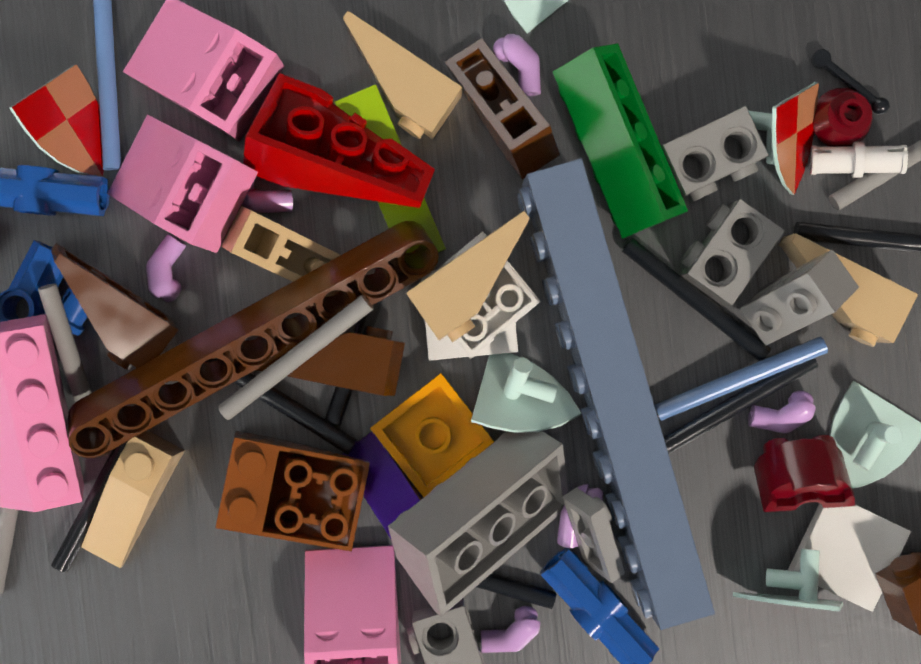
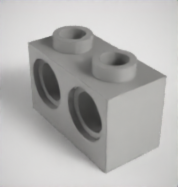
M746 106L661 146L682 197L690 194L693 202L717 191L718 188L715 182L726 176L731 175L733 182H736L759 171L756 162L769 156ZM726 138H734L740 143L742 147L740 159H734L727 155L724 149ZM685 157H694L701 163L702 174L700 178H691L684 172L683 160Z
M741 199L730 203L728 207L721 204L706 224V226L711 228V231L704 241L700 243L696 240L681 259V263L685 267L680 276L721 306L734 304L785 232L784 229ZM735 221L744 223L749 230V238L744 245L737 243L731 235V228ZM710 257L717 258L723 265V275L717 282L710 280L705 273V264Z
M832 249L765 285L740 310L763 343L768 345L835 313L859 286Z
M464 597L443 616L438 615L431 606L413 611L412 626L407 628V634L413 653H422L425 664H486ZM436 623H445L452 628L453 633L447 639L438 640L433 638L428 630Z

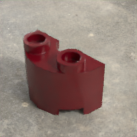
M819 435L812 439L789 441L785 438H775L764 444V453L758 457L753 466L763 512L796 510L800 505L809 502L820 503L823 508L855 506V496L843 454L832 436Z

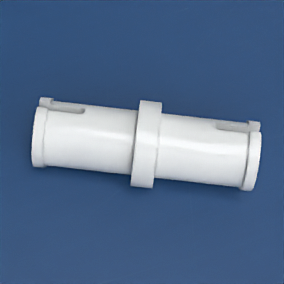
M853 142V146H811L810 152L811 175L851 173L852 178H862L864 173L905 174L908 165L906 144H901L900 146H865L864 142Z

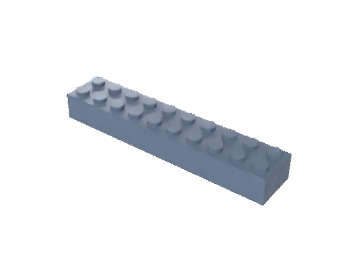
M580 158L529 173L522 183V188L519 189L517 200L521 213L525 211L533 223L535 233L532 234V237H529L530 245L536 263L544 261L548 278L542 280L544 293L549 306L557 305L561 321L554 323L561 348L570 349L574 364L567 366L569 378L574 392L578 391L579 395L583 394L586 407L580 409L581 419L587 435L590 434L592 439L597 441L599 450L592 452L593 460L599 477H603L605 484L609 483L612 492L605 495V500L611 513L612 521L615 520L618 528H622L624 536L618 537L617 540L621 545V555L625 564L628 563L632 574H636V579L630 580L636 604L638 607L641 606L645 618L652 617L660 630L714 615L715 611L583 160Z

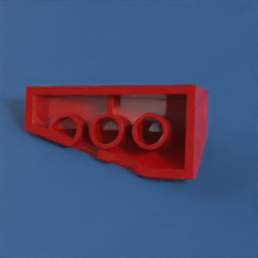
M278 74L245 136L244 165L258 172L257 177L284 187L415 208L421 207L435 171L433 167L395 140L379 137L366 127L367 121L358 114L354 113L350 116L333 104L334 97L323 89L284 74Z

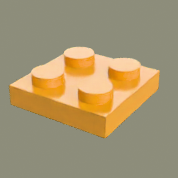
M442 373L438 374L370 428L423 497L427 496L437 485L446 481L465 466L471 458L476 457L495 442L482 425L471 422L472 411Z

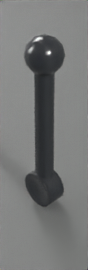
M820 49L813 54L811 62L814 67L818 69L826 68L852 90L863 95L871 104L872 111L875 114L882 115L888 111L890 107L889 101L884 97L877 98L833 63L829 51Z

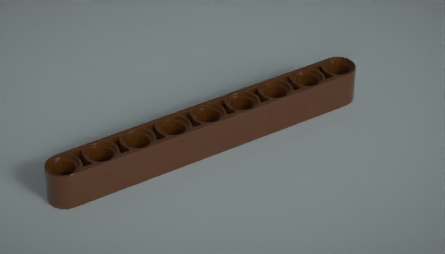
M415 221L398 223L75 402L68 411L69 446L72 452L84 458L101 456L284 355L361 295H364L374 305L432 272L438 264L439 254L436 246L421 224ZM419 245L415 251L406 253L412 246ZM380 267L375 273L366 275L369 270ZM340 290L333 296L325 297L331 291ZM299 313L296 317L285 318L289 314ZM250 336H258L253 340H245ZM211 358H218L214 362H205ZM170 381H177L174 384H165ZM128 404H137L134 406H125Z

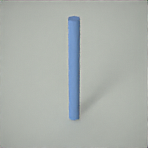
M93 0L103 170L116 171L121 167L112 0Z
M821 336L654 404L660 421L826 354L828 353L827 345Z

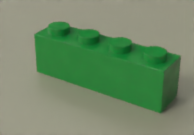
M619 44L593 47L554 70L553 74L558 84L560 97L567 105L576 127V135L585 148L593 168L594 178L603 191L610 208L611 219L618 227L622 239L687 212L688 209Z

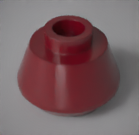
M835 88L818 98L813 131L822 143L829 147L853 146V142H861L867 136L872 125V109L870 103L863 95L849 88Z

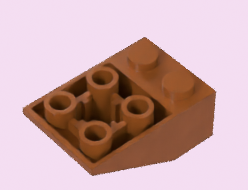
M235 431L215 528L352 552L370 462L279 438Z

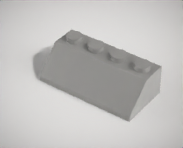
M543 431L526 433L505 432L479 455L471 458L465 466L450 478L437 485L431 493L412 508L401 513L388 526L397 559L438 615L443 616L560 515L565 505L562 497L568 493L563 444Z

